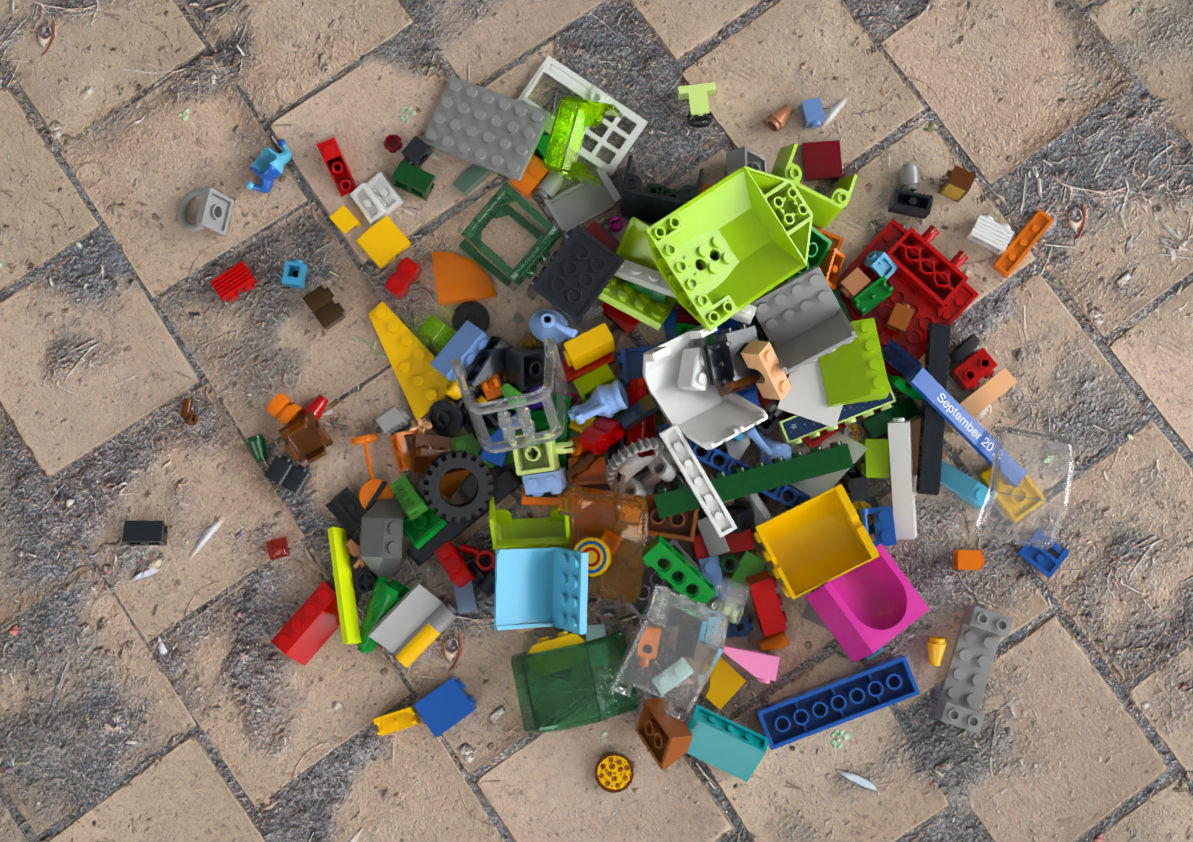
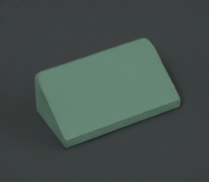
M472 164L453 185L467 197L492 171Z

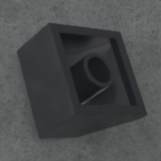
M520 346L506 349V382L519 391L551 384L550 347Z

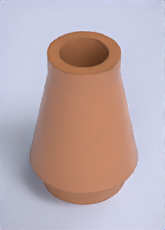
M784 105L769 115L766 121L767 127L773 132L781 130L789 116L793 113L791 107Z

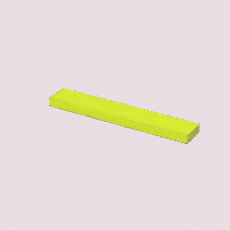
M331 527L327 530L343 644L361 643L350 556L346 546L348 543L347 534L344 528Z

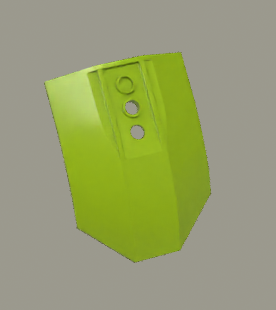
M742 166L644 230L657 269L674 296L710 332L763 294L807 266L813 213L793 181ZM710 251L717 252V261L710 258ZM696 261L702 264V270L696 268Z

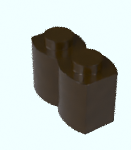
M320 285L304 296L303 300L323 328L328 330L345 318L343 314L345 310L339 302L335 303L332 297H334L332 291L328 287L324 288Z

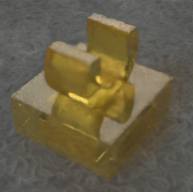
M529 333L517 342L519 347L542 346L532 333Z

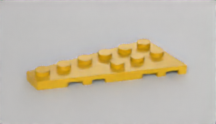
M382 301L369 313V317L418 422V418L423 419L429 413V409L434 402L447 396L444 388L449 380L431 366L435 356Z

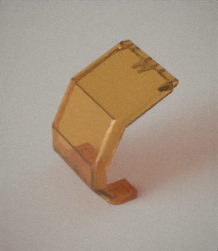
M582 486L570 488L562 495L558 507L559 515L570 516L571 536L568 549L574 550L576 544L581 540L592 537L604 541L609 546L612 554L611 564L603 574L596 577L588 576L587 595L599 597L601 591L602 598L618 600L619 595H622L621 601L635 603L636 598L640 597L645 567V563L642 560V549L648 545L649 511L646 498L641 495Z

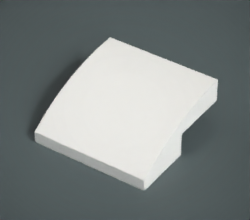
M379 172L369 182L362 183L350 193V196L370 224H374L404 203L383 172Z

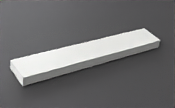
M677 424L659 433L718 536L721 538L737 529L736 524Z

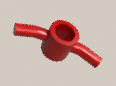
M461 543L459 551L475 556L476 564L480 569H492L495 571L496 556L493 552H481L475 547ZM489 554L492 558L491 565L485 567L481 563V557Z

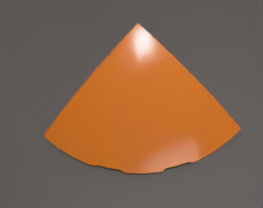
M432 252L435 284L440 306L497 297L491 279L476 262L453 252Z

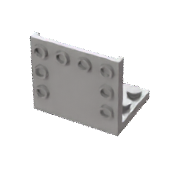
M818 264L769 290L750 303V305L757 307L755 316L769 341L775 342V354L785 375L795 373L800 367L814 363L824 354H830L841 345H847L858 337Z

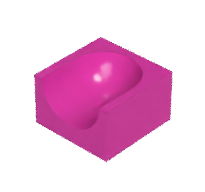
M882 544L875 547L880 555L879 557L819 586L805 596L852 662L874 654L930 610Z

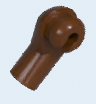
M184 398L181 417L188 425L193 426L198 422V417L191 410L193 400Z

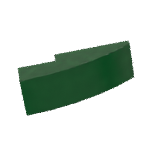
M911 397L861 424L868 437L874 439L888 431L887 423L893 421V418L905 417V420H909L920 413Z

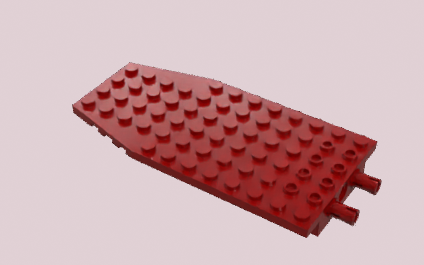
M894 218L839 276L835 290L840 289L838 287L839 284L857 267L871 280L862 291L877 281L879 277L873 270L863 265L868 254L875 250L884 251L898 268L886 282L889 287H893L892 294L863 317L850 304L852 300L845 298L842 294L841 297L851 322L869 318L875 319L886 374L903 378L925 354L929 322L951 325L979 294L966 283L969 278L958 269L968 259L966 254L959 259L964 254L963 251L959 250L949 261L930 244L940 233L936 229L931 234L935 226L930 225L921 236L912 227L907 231ZM900 302L910 305V309L915 310L906 331L902 334L883 327L892 306ZM758 389V400L766 407L773 399L763 398ZM787 412L780 421L796 415ZM843 422L838 424V429L831 432L823 430L820 431V436L813 439L805 437L801 440L809 448H813L846 425Z

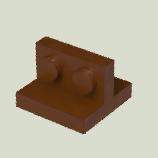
M414 434L411 473L425 474V470L431 465V461L434 458L437 459L442 453H449L452 450V437Z

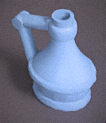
M553 309L538 310L532 314L529 320V328L532 335L545 344H560L565 339H574L578 333L577 330L569 328L567 319L561 313Z
M619 380L606 385L598 384L590 399L581 405H574L568 410L569 418L571 421L576 420L578 425L596 415L612 418L620 410L629 408L626 391Z
M755 427L750 428L746 432L760 449L759 462L764 461L767 464L772 462V458L783 456L786 459L791 457L789 445L774 441L768 435L765 437Z

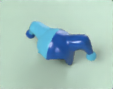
M284 139L278 140V145L282 148L281 153H277L266 146L251 165L250 169L260 177V184H254L249 181L246 183L247 189H253L261 193H269L271 191L274 179L282 174L284 166L292 158V153L286 146Z

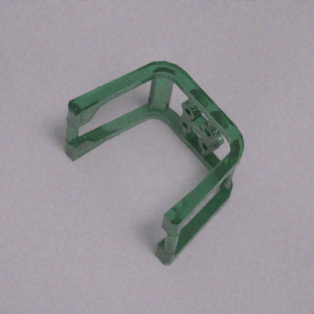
M505 182L461 233V236L465 239L461 242L459 248L506 287L515 291L526 277L530 279L539 269L536 266L538 263L543 264L551 255L549 250L558 241L561 234L553 224ZM516 203L545 230V233L543 234L508 204ZM509 216L538 240L514 269L481 241L482 230L493 218ZM477 250H479V251H480L485 257H487L492 263H490V262H489L487 259H485L481 254H479V253L477 252Z

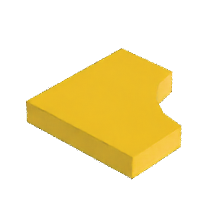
M716 654L704 667L710 680L709 690L705 697L721 710L746 680Z

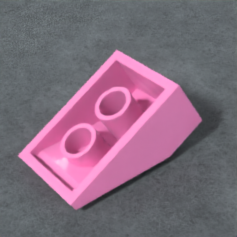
M717 643V648L755 676L759 682L770 684V680L776 681L779 656Z

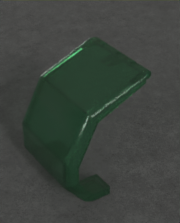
M617 632L586 642L528 654L527 651L514 654L511 658V665L525 731L536 734L557 732L602 722L636 710L639 705L637 690L635 691L636 684L633 671H631L630 655L627 652L626 635Z

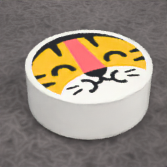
M851 423L844 428L843 434L858 442L863 437V429L860 425Z

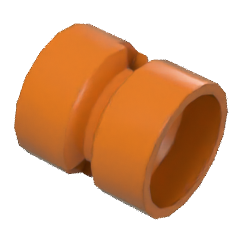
M280 392L270 401L266 412L274 418L279 417V422L287 426L300 418L303 408L295 402L291 403V399Z

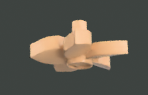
M418 418V422L411 421L412 427L409 429L410 431L417 429L420 433H424L425 429L432 428V424L426 422L425 419Z

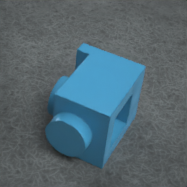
M298 259L285 261L281 283L286 287L305 290L304 284L308 267L303 263L304 261ZM296 272H299L298 277H294Z

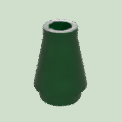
M259 434L248 437V443L246 444L256 459V463L268 460L266 441L263 435Z
M725 554L720 560V567L726 573H733L739 567V559L733 554ZM726 559H732V562L726 563Z

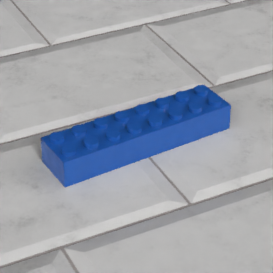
M899 654L754 710L764 736L769 738L768 747L773 750L919 695L920 692L906 656Z

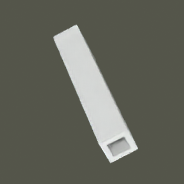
M905 417L893 418V421L887 423L896 540L915 539L917 537L910 420H905Z

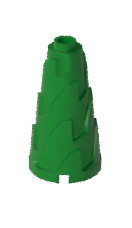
M379 576L371 592V599L366 608L367 613L360 627L361 643L357 644V649L362 653L368 654V652H372L376 648L378 643L367 634L411 590L394 579L388 583L386 582L388 577Z

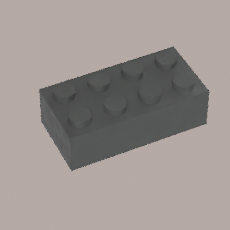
M675 539L669 542L697 570L700 569ZM661 558L659 561L664 563L667 562L668 559ZM645 564L615 589L617 594L640 620L674 592L667 580H662L653 567H648ZM676 571L673 574L680 575L682 572Z

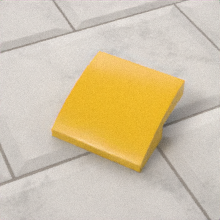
M388 216L382 218L356 240L357 244L380 269L394 261L398 254L411 245V242Z

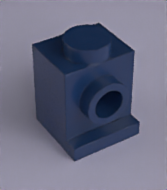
M747 615L723 617L726 638L750 636V631H753V621L748 619ZM738 623H742V630L736 629Z

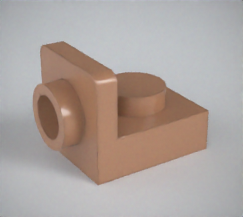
M350 539L346 544L349 547L348 552L357 558L360 554V543L356 539ZM361 558L353 565L355 569L366 566Z

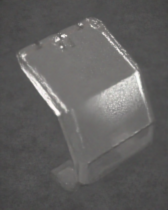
M993 423L987 430L995 439L993 466L989 491L975 526L976 537L989 540L993 537L995 541L1005 543L1013 541V544L1027 547L1032 545L1033 548L1048 550L1054 544L1070 503L1075 466L1074 445L1063 434L1005 423Z

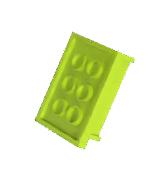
M632 217L616 254L625 260L658 271L644 232L650 225ZM613 276L598 299L659 331L674 308L677 299L668 296L666 303L663 304L629 287V281Z

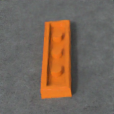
M1039 208L991 267L1007 278L1053 223L1054 219Z

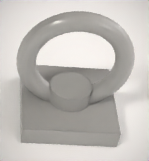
M210 187L193 189L180 202L178 209L179 221L189 231L196 232L206 228L218 235L226 236L234 200ZM202 196L196 223L191 224L186 218L187 206L193 198Z
M788 490L783 493L785 501H788L791 497ZM757 493L737 498L733 503L737 506L752 508L754 525L751 527L752 533L756 532L755 527L791 509L784 505L783 510L779 514L771 515Z

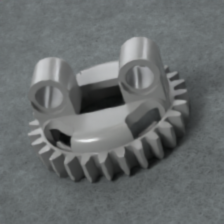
M645 437L642 441L638 439L635 443L631 442L629 446L624 445V449L618 450V454H613V459L608 460L609 464L605 466L606 470L604 471L610 488H613L615 492L618 490L626 501L634 505L644 503L646 499L644 488L649 489L661 480L669 482L676 476L673 457L663 440L660 438L655 439L654 437L650 439ZM651 449H653L655 453L651 456H646L643 458H640L637 454L639 452L642 453L650 451ZM648 465V471L641 475L632 477L642 468Z

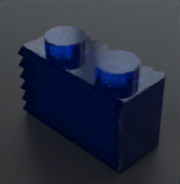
M893 339L881 350L883 359L888 361L891 367L894 366V369H897V372L903 374V377H906V379H910L918 368L921 367V363Z

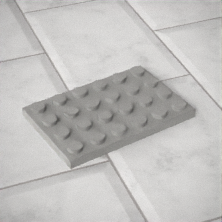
M451 76L421 140L433 149L520 182L552 115L549 111Z

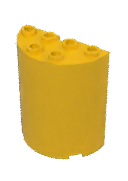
M842 484L755 527L756 532L753 533L758 544L762 543L765 549L762 552L767 562L771 561L774 567L771 569L776 580L780 579L784 585L781 588L786 598L791 597L792 600L880 556Z

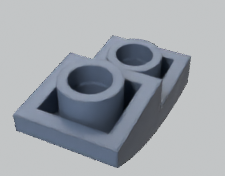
M474 579L463 587H458L453 583L459 614L479 611L477 592L474 589Z

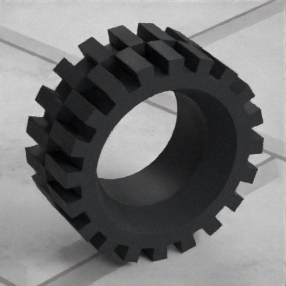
M451 450L449 453H442L437 459L434 458L431 461V465L425 470L426 473L423 476L424 496L428 506L439 517L443 516L448 521L453 519L455 522H461V519L468 521L471 520L472 516L476 515L477 517L480 515L482 509L487 508V502L492 498V476L484 462L473 453H467L464 450ZM453 468L467 469L475 475L477 480L475 495L463 504H451L445 501L439 493L441 477Z

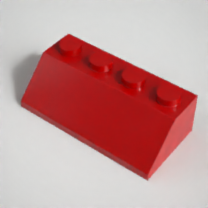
M323 581L271 640L285 655L304 666L340 626L335 586L329 581Z

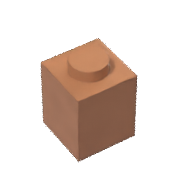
M857 267L839 284V291L845 298L852 300L871 280Z

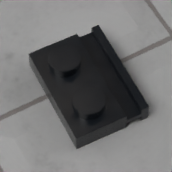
M348 487L325 505L349 535L361 527V517L367 512Z

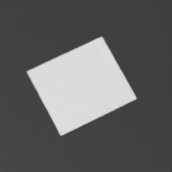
M819 359L814 363L800 367L795 373H790L788 381L791 389L780 400L777 409L836 428L843 405L828 407Z

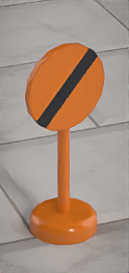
M377 433L350 438L353 445L363 444L370 480L361 487L359 492V501L362 507L368 511L378 499L393 500V492L390 485L386 481L375 479L368 443L375 442L378 439Z

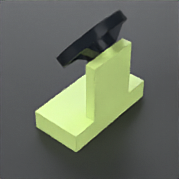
M715 82L678 87V100L689 99L690 113L687 115V123L690 126L703 128L712 124L713 114L709 110L708 97L715 96ZM704 120L708 121V122H706V123H701V124L694 123V122H696V121H698V122H702V121H704Z

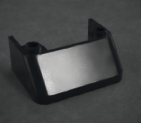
M629 155L622 184L620 211L625 219L631 220L632 217H635L645 223L655 224L701 194L704 182V169L700 168L696 186H683L679 191L678 198L641 191L642 182L639 176L633 174L635 167L633 155Z

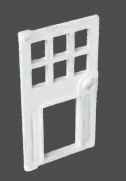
M548 55L518 100L541 108L527 97L544 73L582 97L584 101L567 125L552 115L544 132L551 136H556V140L596 167L601 168L603 166L607 175L612 177L618 165L648 122ZM605 105L619 113L612 123L599 115ZM623 116L636 124L630 135L617 127ZM595 120L608 127L602 138L589 130ZM613 131L626 139L619 150L606 142ZM585 134L598 142L592 153L578 145ZM602 146L616 154L609 165L596 157Z

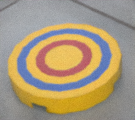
M588 537L576 544L574 550L589 553V577L603 574L610 566L612 554L609 546L601 539Z

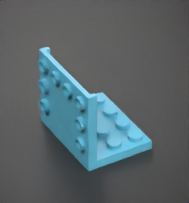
M563 547L496 549L494 629L510 630L554 626L579 635L586 634L589 553Z

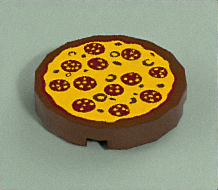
M609 752L597 761L595 779L603 790L610 793H618L627 789L632 783L634 776L633 765L624 754Z

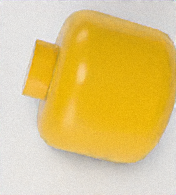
M454 379L453 382L448 381L444 388L445 394L453 400L462 398L465 395L466 386L458 379Z

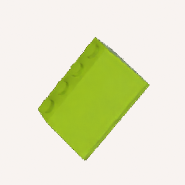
M874 318L850 322L858 337L851 343L836 348L834 352L824 354L818 358L828 407L874 401L888 397L890 388Z

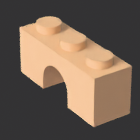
M751 340L741 352V355L748 368L756 369L762 374L756 382L762 397L782 400L791 389V385L782 370L770 342Z

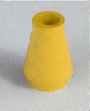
M929 636V640H927L928 664L940 666L947 645L944 637Z

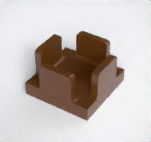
M313 411L279 430L280 435L285 441V447L294 460H298L300 463L306 459L309 464L326 455L325 448L333 444V440Z

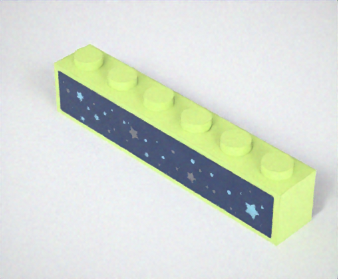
M890 384V393L886 399L843 405L836 428L798 415L778 422L777 426L784 443L795 446L802 443L801 439L805 437L813 439L820 436V431L827 430V432L838 429V424L844 422L845 425L856 422V417L861 415L863 418L874 415V410L880 408L881 411L891 408L892 403L896 402V398Z

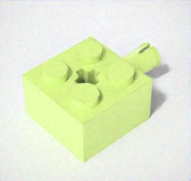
M554 429L518 434L510 437L517 476L556 470L560 468L559 454L575 452V447H570L574 445L573 440L556 442Z

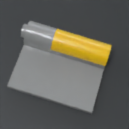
M417 582L367 635L392 652L397 660L408 668L457 618L455 614L457 610L450 603L448 605L443 603Z

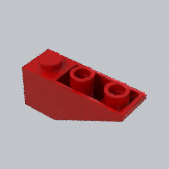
M335 135L317 141L316 145L340 196L352 193L357 188V185Z

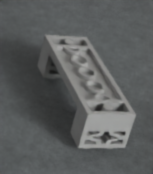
M966 605L933 715L934 718L980 734L985 714L978 711L1000 637L1008 638L1013 618L977 606Z

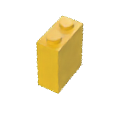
M603 323L564 343L565 350L562 352L568 366H573L576 371L615 351L616 347L613 336L607 325Z

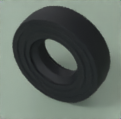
M974 334L970 335L949 354V360L954 364L961 361L979 344V338Z

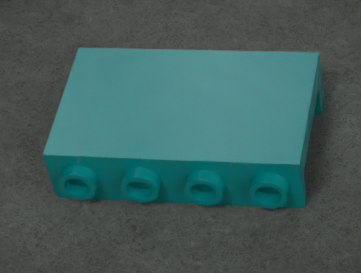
M696 704L692 716L686 725L693 735L687 754L745 782L749 780L767 750L769 738Z

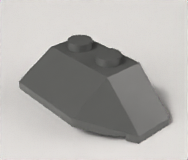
M378 499L361 517L359 557L375 577H396L402 559L403 516L398 500Z

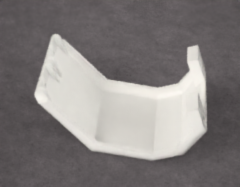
M700 325L646 351L643 354L642 373L649 393L671 426L677 424L685 437L706 450H712L723 444V442L736 437L739 433H743L754 427V425L767 420L768 415L765 410L736 393L721 397L716 385L708 386V382L706 383L705 391H686L677 387L683 349L701 348L707 345L708 335L717 331L716 327L708 332Z

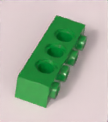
M660 535L656 536L642 549V560L645 565L653 567L657 575L662 580H667L676 593L680 592L689 605H694L700 609L716 595L715 585ZM661 558L668 559V561L664 563L660 562L659 560ZM676 571L682 572L680 575H674L673 573ZM690 584L696 585L694 588L687 587Z

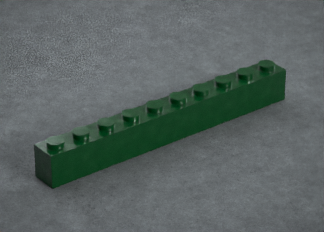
M840 440L829 443L830 447L822 449V446L810 448L811 452L803 454V451L791 453L790 458L784 459L783 456L772 458L771 463L765 464L764 461L754 463L752 468L738 467L733 469L734 473L726 474L725 471L714 474L715 478L709 480L722 502L854 466L848 444L842 443ZM687 482L676 484V488L668 490V487L657 489V493L653 494L660 519L702 508Z

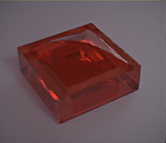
M287 537L266 541L270 560L291 556Z

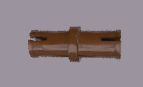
M589 451L582 458L579 457L578 461L566 471V474L574 481L585 470L588 471L590 466L603 455H596Z

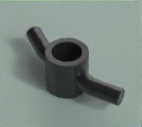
M473 560L468 562V567L480 579L476 585L490 598L495 594V574L491 570L485 574Z

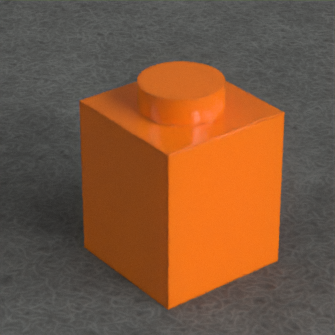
M953 550L954 570H982L984 556L981 554V550Z

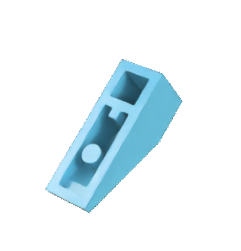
M942 460L940 484L976 510L983 509L994 492Z

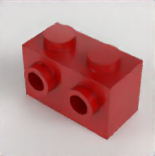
M981 348L948 374L962 391L967 389L971 391L980 384L978 381L982 377L987 379L994 373L993 369L998 365L986 350Z

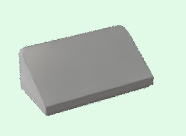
M707 516L697 520L710 557L730 551L725 536L721 538L718 536Z

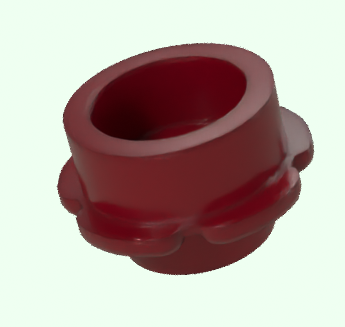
M393 134L387 136L384 142L385 149L391 153H396L403 145L401 138Z

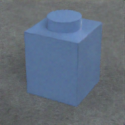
M820 97L801 101L799 110L804 129L821 127L825 120V115Z

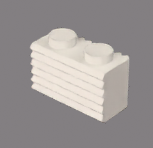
M980 214L975 219L966 238L997 253V255H1001L1006 250L1014 231L1010 230L1011 227L1005 223L999 224L993 221L994 218L990 215Z
M683 349L677 387L686 391H705L708 380L702 349Z

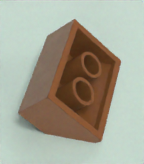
M667 698L645 699L636 732L660 769L665 770L688 752L693 735Z

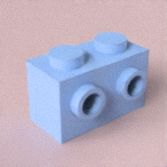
M566 466L553 471L522 476L525 494H532L533 497L542 496L544 492L559 494L569 485Z

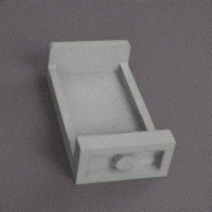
M602 166L596 170V174L550 200L545 199L543 210L548 217L551 216L554 220L552 225L556 232H561L562 236H565L570 229L573 231L577 225L581 227L620 205L621 196Z

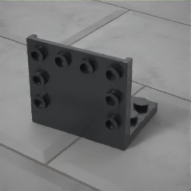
M577 225L573 231L570 229L564 236L560 244L561 248L558 252L555 251L549 259L550 263L547 267L544 266L538 274L539 277L535 276L528 286L527 290L529 293L527 296L534 300L537 294L579 324L625 260Z

